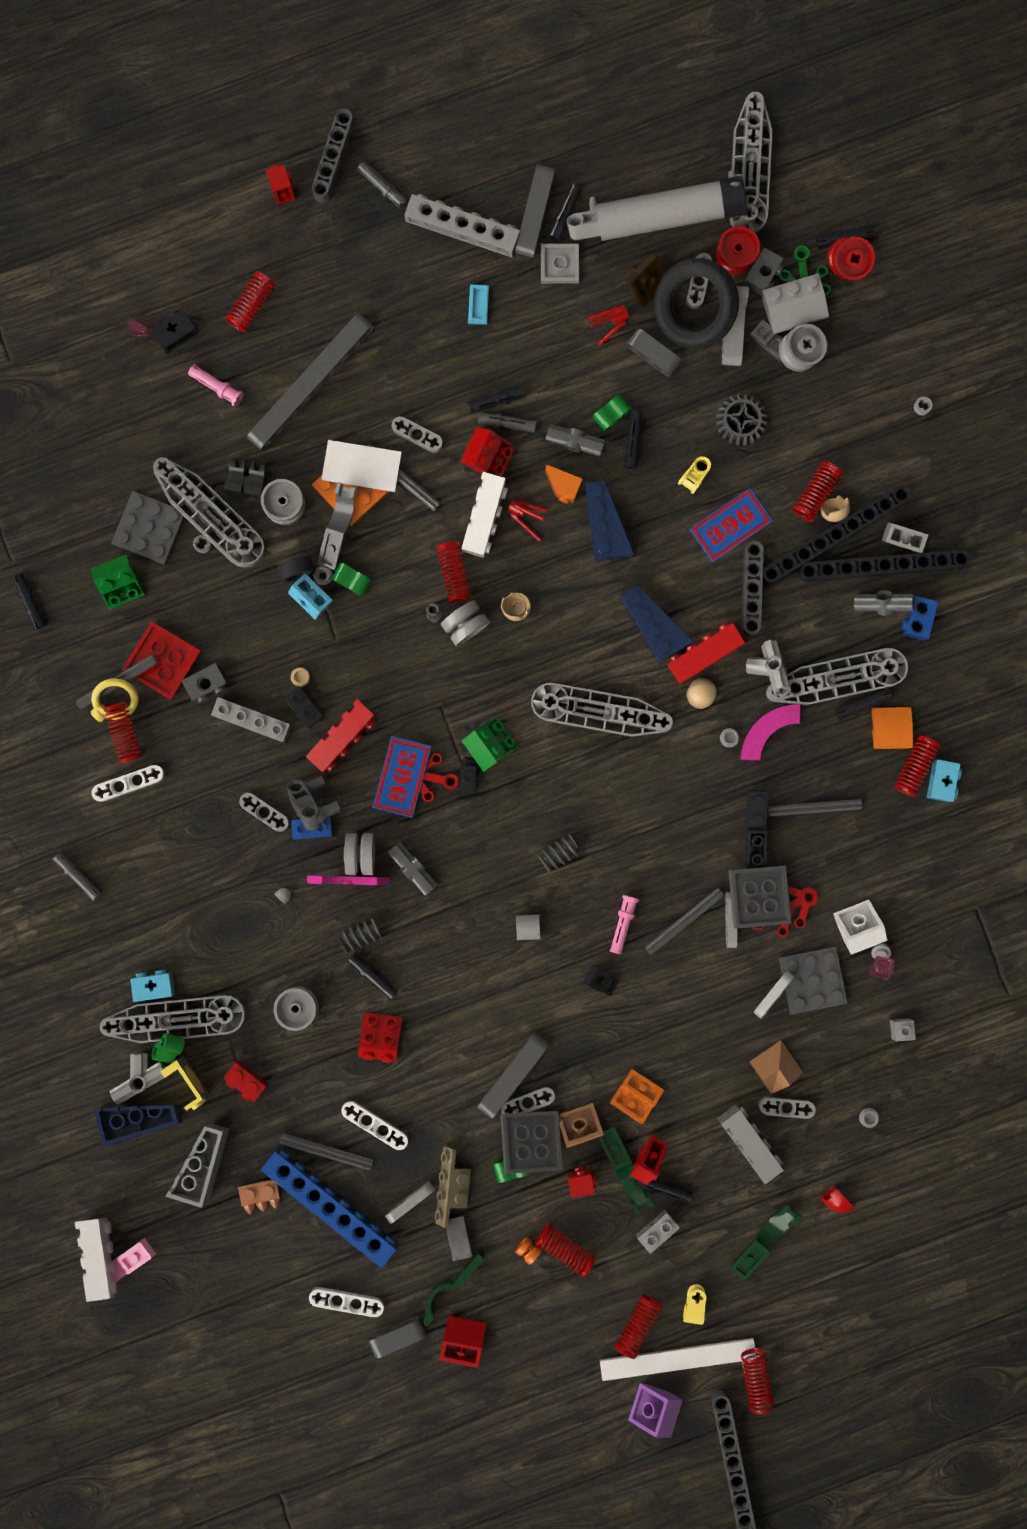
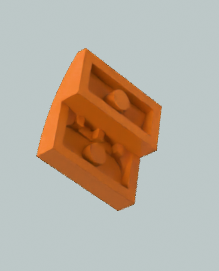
M911 707L872 709L874 749H905L913 747Z
M631 1069L611 1099L610 1104L638 1123L643 1124L664 1090Z

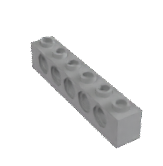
M417 194V196L411 195L404 215L405 221L512 258L520 230H517V227L513 225H503L495 219L489 218L488 220L482 218L481 215L475 212H471V214L464 212L462 208L453 206V208L446 206L444 202L435 200V202L428 200L426 196ZM426 209L432 211L430 215H424L422 212ZM444 215L450 217L448 221H442L440 218ZM461 221L468 223L466 227H460L458 224ZM479 227H483L486 229V231L484 233H478L476 229ZM497 233H501L504 237L502 239H496L494 238V235Z

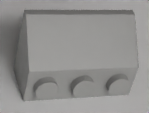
M818 274L762 290V301L773 334L793 329L801 324H809L829 318L825 293Z

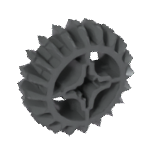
M737 394L736 400L730 396L729 402L723 401L724 407H719L718 411L720 413L716 415V418L719 419L716 422V426H722L718 429V432H725L722 438L730 437L728 441L730 444L733 440H736V446H739L740 441L746 446L747 440L753 444L754 438L760 439L759 433H764L765 429L763 427L767 425V422L764 421L767 418V414H761L764 412L765 407L759 408L761 402L757 401L755 404L753 402L755 397L753 396L750 400H747V394H744L743 399H741L740 394ZM741 406L739 413L727 414L732 408ZM747 408L754 413L756 419L747 413ZM742 412H743L742 417L744 418L743 420H745V421H744V423L742 424V426H741V428H740L741 423L739 422L740 420H738V419H739V417L741 416V414H742ZM727 421L736 427V432L729 427ZM756 426L753 431L742 434L744 427Z

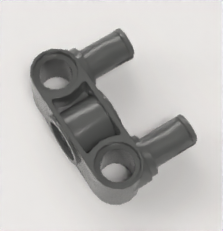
M322 776L308 782L292 780L287 784L290 802L297 816L301 819L305 828L312 831L320 828L325 818L341 812L337 801L317 807L311 793L326 787Z

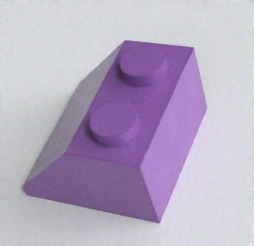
M640 1383L628 1421L656 1438H671L683 1400L668 1391Z

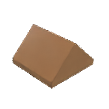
M593 1103L558 1115L559 1125L567 1148L604 1135Z

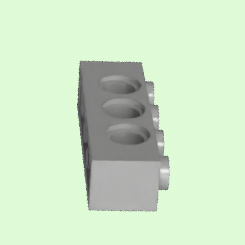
M219 697L211 713L216 718L283 743L287 742L292 729V725Z

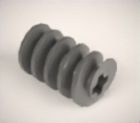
M568 834V841L564 837L561 838L562 845L556 841L554 842L555 849L549 845V852L543 849L541 850L542 857L537 854L545 869L550 873L552 872V865L558 869V862L565 865V858L569 861L572 860L571 854H574L576 857L579 856V848L570 834Z
M373 918L370 919V925L363 921V928L359 924H356L355 931L352 927H349L348 934L344 929L342 930V936H339L346 954L349 953V947L356 951L357 945L363 948L364 942L367 945L371 944V939L375 943L378 942V935L382 939L379 927Z

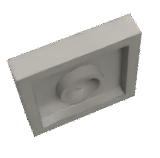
M541 244V284L579 283V244Z

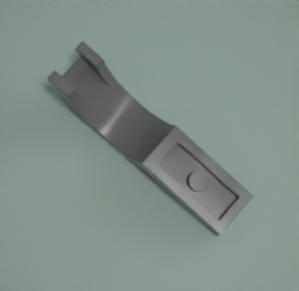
M337 482L335 508L325 530L317 565L332 570L337 569L345 534L354 513L356 487L348 488L342 486L341 482Z

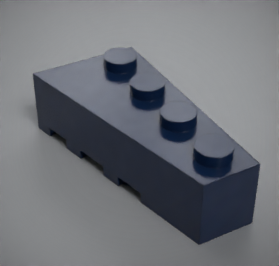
M605 481L585 483L584 488L594 561L601 562L633 557L634 553Z
M639 586L621 595L620 600L658 664L693 643Z
M178 1104L94 1108L103 1146L113 1145L183 1123Z

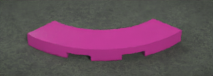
M800 704L779 707L761 717L750 729L744 740L740 760H760L762 748L772 733L783 726L799 724Z
M307 876V883L389 884V877Z

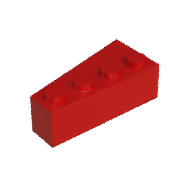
M729 622L719 627L720 631L715 635L712 632L702 638L704 642L699 645L694 643L686 648L687 652L682 656L678 653L670 658L671 662L667 665L679 684L714 664L720 658L732 653L739 646L748 643L736 623L731 625Z
M358 699L353 703L354 709L346 711L341 716V722L333 725L327 733L328 736L326 738L323 737L306 756L323 773L326 771L331 772L337 765L335 761L339 757L344 758L350 750L348 748L352 743L356 745L363 738L361 734L366 729L369 731L376 724L374 720L377 717Z

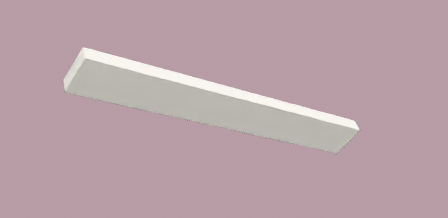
M748 1338L637 1354L636 1359H630L626 1356L600 1359L602 1381L742 1361L740 1357L742 1352L755 1348L754 1339ZM756 1353L745 1355L743 1358L756 1356Z

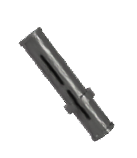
M363 161L358 166L357 171L377 187L385 198L390 199L398 208L405 204L407 199L395 189L392 183L387 182L366 161Z
M480 411L478 424L534 433L536 421L502 416L501 413L496 415Z
M431 603L429 607H426L427 619L432 623H438L442 617L438 606Z
M62 851L52 859L64 871L63 874L69 876L92 901L101 895L102 892L77 868L76 863H72Z

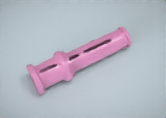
M195 364L188 372L189 376L214 390L219 398H225L234 407L239 405L244 396L242 391L238 392L228 382L223 383Z
M627 895L622 896L624 899L621 910L618 911L620 918L610 949L611 952L622 954L630 921L635 918V907L640 900Z

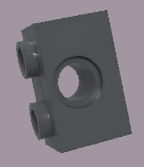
M763 248L746 277L743 286L749 287L751 291L762 296V290L772 288L775 282L772 279L775 275L779 276L784 266L781 263L784 258ZM760 271H768L769 276H763Z
M217 663L182 680L191 700L195 703L197 701L202 703L208 700V696L213 693L216 695L226 690L225 687L229 685ZM208 679L211 685L208 689L204 690L202 683Z

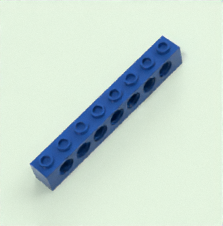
M277 1148L261 1168V1171L382 1269L396 1251V1241L391 1236L382 1234L380 1232L381 1229L375 1223L370 1224L366 1221L363 1213L358 1210L355 1212L350 1208L351 1204L343 1198L340 1200L332 1188L329 1186L324 1187L316 1175L308 1174L305 1171L306 1168L301 1163L292 1161L289 1153L283 1149L280 1151ZM283 1165L288 1166L290 1173L283 1174L280 1167ZM296 1178L304 1179L305 1185L298 1186L295 1182ZM312 1190L319 1191L320 1198H313L310 1192ZM332 1202L335 1205V1210H327L325 1204ZM348 1215L351 1221L344 1223L341 1221L340 1216ZM363 1227L366 1233L358 1235L355 1229ZM377 1239L380 1241L381 1246L373 1247L370 1241Z

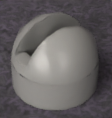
M281 888L274 893L284 904L291 898V892L286 888Z

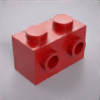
M284 164L273 165L266 170L277 205L295 200L292 189L296 187L290 170L286 171Z
M240 1060L232 1066L224 1077L226 1084L234 1090L237 1088L242 1092L241 1096L249 1102L251 1100L255 1102L269 1084Z
M651 1135L642 1144L630 1176L646 1185L652 1179L655 1181L660 1173V1165L666 1158L665 1153L668 1144Z
M578 1166L573 1171H567L571 1198L595 1194L594 1188H597L595 1172L591 1173L590 1168H586V1166Z

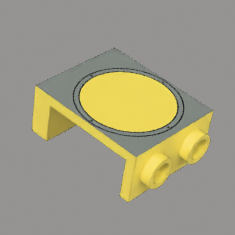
M183 1056L160 1072L165 1078L177 1069L197 1097L184 1108L186 1111L190 1108L195 1110L206 1102L205 1097L209 1093Z

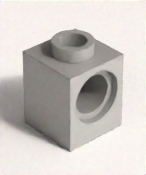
M910 1018L890 1020L892 1040L896 1042L916 1040L914 1020Z

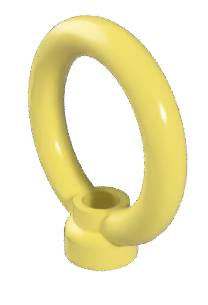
M111 678L100 682L95 687L91 699L94 707L91 710V714L97 721L102 722L105 718L121 714L116 713L105 716V714L111 711L104 712L103 707L106 706L100 704L99 697L101 692L110 686L122 687L130 694L131 702L128 708L125 709L129 710L126 714L131 715L136 710L139 701L138 693L129 682L118 678ZM123 717L113 718L112 720H117Z

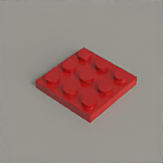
M151 621L122 671L127 670L150 655H155L158 664L139 674L135 679L168 699L173 700L182 685V680L187 677L202 651Z

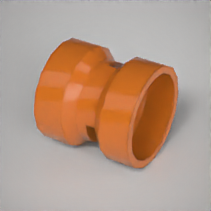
M528 1237L524 1238L515 1249V1253L519 1256L522 1255L525 1262L529 1265L535 1261L542 1251L538 1246H534Z

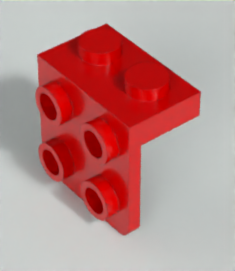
M365 1013L358 1046V1057H362L365 1060L378 1059L386 1063L397 1062L402 1018Z

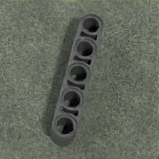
M340 109L335 115L312 185L314 198L319 203H325L331 197L354 127L352 113L348 109ZM344 118L349 119L347 123L340 122ZM337 136L343 137L340 141L334 140ZM333 153H334V154H337V157H336V158H334V159H330V158H329V155H331V154H333ZM326 171L332 172L331 175L327 177L323 176V173ZM319 189L326 190L323 194L317 193Z
M540 164L536 165L516 245V254L534 258L556 168Z
M758 541L750 542L744 550L742 632L746 636H754L761 629L764 549ZM756 547L758 555L750 554L749 548ZM749 566H755L758 570L757 574H751L748 569ZM748 585H755L757 593H750ZM749 603L754 604L757 608L756 612H750L747 609V605ZM748 622L755 624V631L751 632L747 629Z
M534 1032L485 1094L477 1108L493 1119L550 1044Z

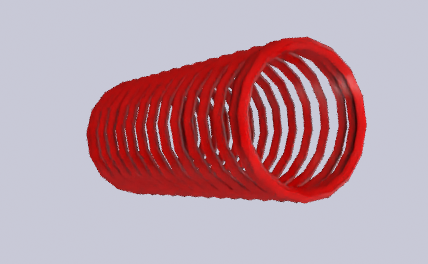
M259 271L254 273L253 278L250 279L251 282H248L249 286H245L244 293H241L239 300H236L237 303L232 307V311H229L230 314L225 317L228 323L242 332H246L249 327L246 323L251 324L248 319L254 320L251 316L256 317L254 314L258 313L256 309L261 310L259 307L263 306L261 302L265 303L264 299H268L267 296L270 294L267 291L272 292L270 288L273 289L276 286L274 281Z
M822 461L821 466L817 469V473L814 474L815 476L810 480L808 487L805 488L806 491H803L801 498L798 499L799 501L792 508L799 517L810 522L814 521L815 514H818L817 510H821L820 507H823L822 503H825V500L828 499L827 496H830L829 492H832L831 489H834L833 485H837L838 478H841L843 475L840 468L827 461ZM824 472H826V473L832 475V476L835 477L837 480H835V479L829 477V476H828L827 474H825ZM822 476H825V477L829 478V479H830L831 481H833L834 483H831L830 481L826 480V479H825L824 477H822ZM821 480L827 482V483L830 484L832 487L826 485V484L823 483ZM818 483L824 485V486L827 487L829 490L823 488V487L820 486ZM816 487L822 489V490L825 491L827 494L823 493L822 491H820V490L817 489ZM813 490L819 492V493L822 494L824 497L818 495V494L815 493ZM811 494L817 496V497L820 498L822 501L818 500L817 498H815V497L812 496ZM808 497L814 499V500L817 501L819 504L815 503L814 501H812V500L809 499ZM805 505L809 506L810 508H812V509L815 510L816 512L810 510V509L807 508Z
M451 541L436 546L437 553L439 554L438 557L440 558L439 562H441L440 566H442L441 570H443L444 582L446 583L445 587H447L446 591H449L447 595H449L448 600L450 603L472 598V594L469 593L471 590H464L470 588V586H463L469 582H461L468 578H460L466 576L467 573H462L466 569H460L465 567V565H459L464 563V561H458L463 559V557H456L462 555L461 552H458L461 548H457L460 546L459 541ZM444 558H451L445 561H441ZM446 562H452V563H449V564H447V565H442L443 563H446ZM448 566H454V567H451V568H448V569H443V568L448 567ZM456 570V571H452V572H450V573H444V572H446V571ZM457 574L451 577H445L447 575ZM459 578V579H456V580L447 581V580H449V579ZM461 582L451 586H447L450 583ZM463 586V587L455 588V589H453V590H448V589L451 588V587ZM453 591H460L454 594H449Z
M126 701L103 707L104 712L122 708L105 714L107 716L121 713L106 718V720L123 717L107 724L125 721L109 726L108 728L126 725L110 732L128 729L111 735L112 737L130 733L112 739V741L131 737L116 742L113 745L133 741L114 749L135 745L116 751V753L136 749L118 755L117 757H122L118 759L119 763L133 761L142 757V752L138 751L140 747H137L139 743H135L138 739H134L137 735H132L136 731L131 726L133 725L130 722L132 719L128 718L131 715L126 714L129 712V710H125L128 708Z
M922 735L918 737V742L915 743L916 746H913L914 750H911L912 753L909 754L910 757L905 762V769H902L903 773H900L901 777H898V781L894 785L899 791L916 797L917 792L912 789L919 791V788L901 779H905L919 787L921 785L905 778L903 775L920 783H923V781L904 771H908L922 779H925V777L906 767L912 768L923 775H927V773L922 770L929 771V769L912 762L910 759L929 768L931 766L925 762L933 764L929 759L935 760L934 757L916 748L937 756L932 751L939 752L937 749L941 747L938 742ZM914 752H918V753H920L921 755H923V756H925V757H922V756H920V755H917V754H915ZM911 755L916 756V757L922 759L923 761L918 760V759H915V758L912 757ZM908 763L913 764V765L917 766V767L920 768V769H917V768H915V767H912V766H910ZM898 782L903 783V784L909 786L910 788H908V787H906V786H904V785H901V784H899Z
M547 1224L538 1236L535 1245L540 1246V1249H542L550 1235L554 1232V1235L544 1248V1251H546L554 1237L558 1234L547 1252L549 1254L562 1236L551 1256L556 1253V1259L560 1255L558 1261H561L564 1257L562 1264L567 1260L566 1266L570 1264L569 1269L574 1266L573 1271L577 1269L576 1273L578 1274L581 1271L580 1276L582 1278L585 1277L594 1265L596 1256L592 1253L589 1254V1251H586L585 1248L582 1249V1246L578 1247V1243L571 1242V1238L568 1239L564 1234H560V1231H557L556 1228L553 1229V1226ZM565 1239V1242L563 1243V1245H562V1246L560 1247V1249L558 1250V1248H559V1246L561 1245L562 1241ZM569 1241L567 1247H566V1248L564 1249V1251L562 1252V1250H563L565 1244ZM573 1243L571 1249L567 1252L569 1246ZM584 1250L583 1255L577 1261L580 1253ZM587 1253L586 1258H585V1259L583 1260V1262L581 1263V1261H582L584 1255Z
M641 1295L639 1299L641 1303L638 1302V1306H635L636 1310H633L634 1314H631L630 1322H626L628 1326H624L626 1330H622L623 1333L620 1334L619 1341L614 1345L618 1352L630 1359H636L641 1346H643V1342H645V1338H647V1334H650L649 1330H652L651 1326H654L653 1323L656 1322L655 1319L658 1318L657 1315L660 1314L659 1311L663 1308L660 1303L646 1295Z
M759 1348L747 1349L741 1353L740 1357L746 1381L747 1396L749 1397L750 1411L755 1414H766L775 1407L766 1353ZM753 1353H757V1354H762V1355H763V1356H749V1357H746L745 1359L743 1358L745 1355L753 1354ZM760 1362V1363H758V1364L746 1365L747 1363ZM761 1366L759 1368L746 1369L748 1367ZM762 1370L760 1372L747 1373L749 1371ZM763 1374L761 1376L748 1377L750 1375ZM764 1378L762 1380L749 1381L751 1379ZM765 1382L763 1384L750 1385L752 1383ZM765 1386L764 1388L750 1389L752 1387ZM766 1390L765 1392H759L754 1394L751 1393L755 1391ZM766 1394V1396H760V1397L752 1398V1396H758V1395ZM768 1403L762 1406H754L755 1404ZM772 1404L769 1408L764 1409V1410H753V1409H752V1407H754V1408H762V1407H766V1406Z

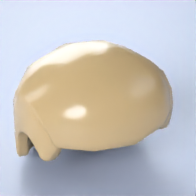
M840 495L835 499L826 500L823 503V507H821L823 518L830 522H840L850 513L848 497L843 499Z
M510 593V595L502 599L501 609L504 616L509 620L521 621L529 615L531 603L528 597L522 593Z
M701 677L691 682L686 696L693 707L703 709L713 703L717 691L713 682Z

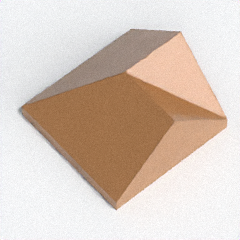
M782 1040L749 1061L771 1094L790 1086L803 1073Z

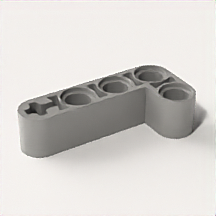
M737 286L739 310L733 327L723 338L722 365L741 366L745 309L748 302L749 287Z

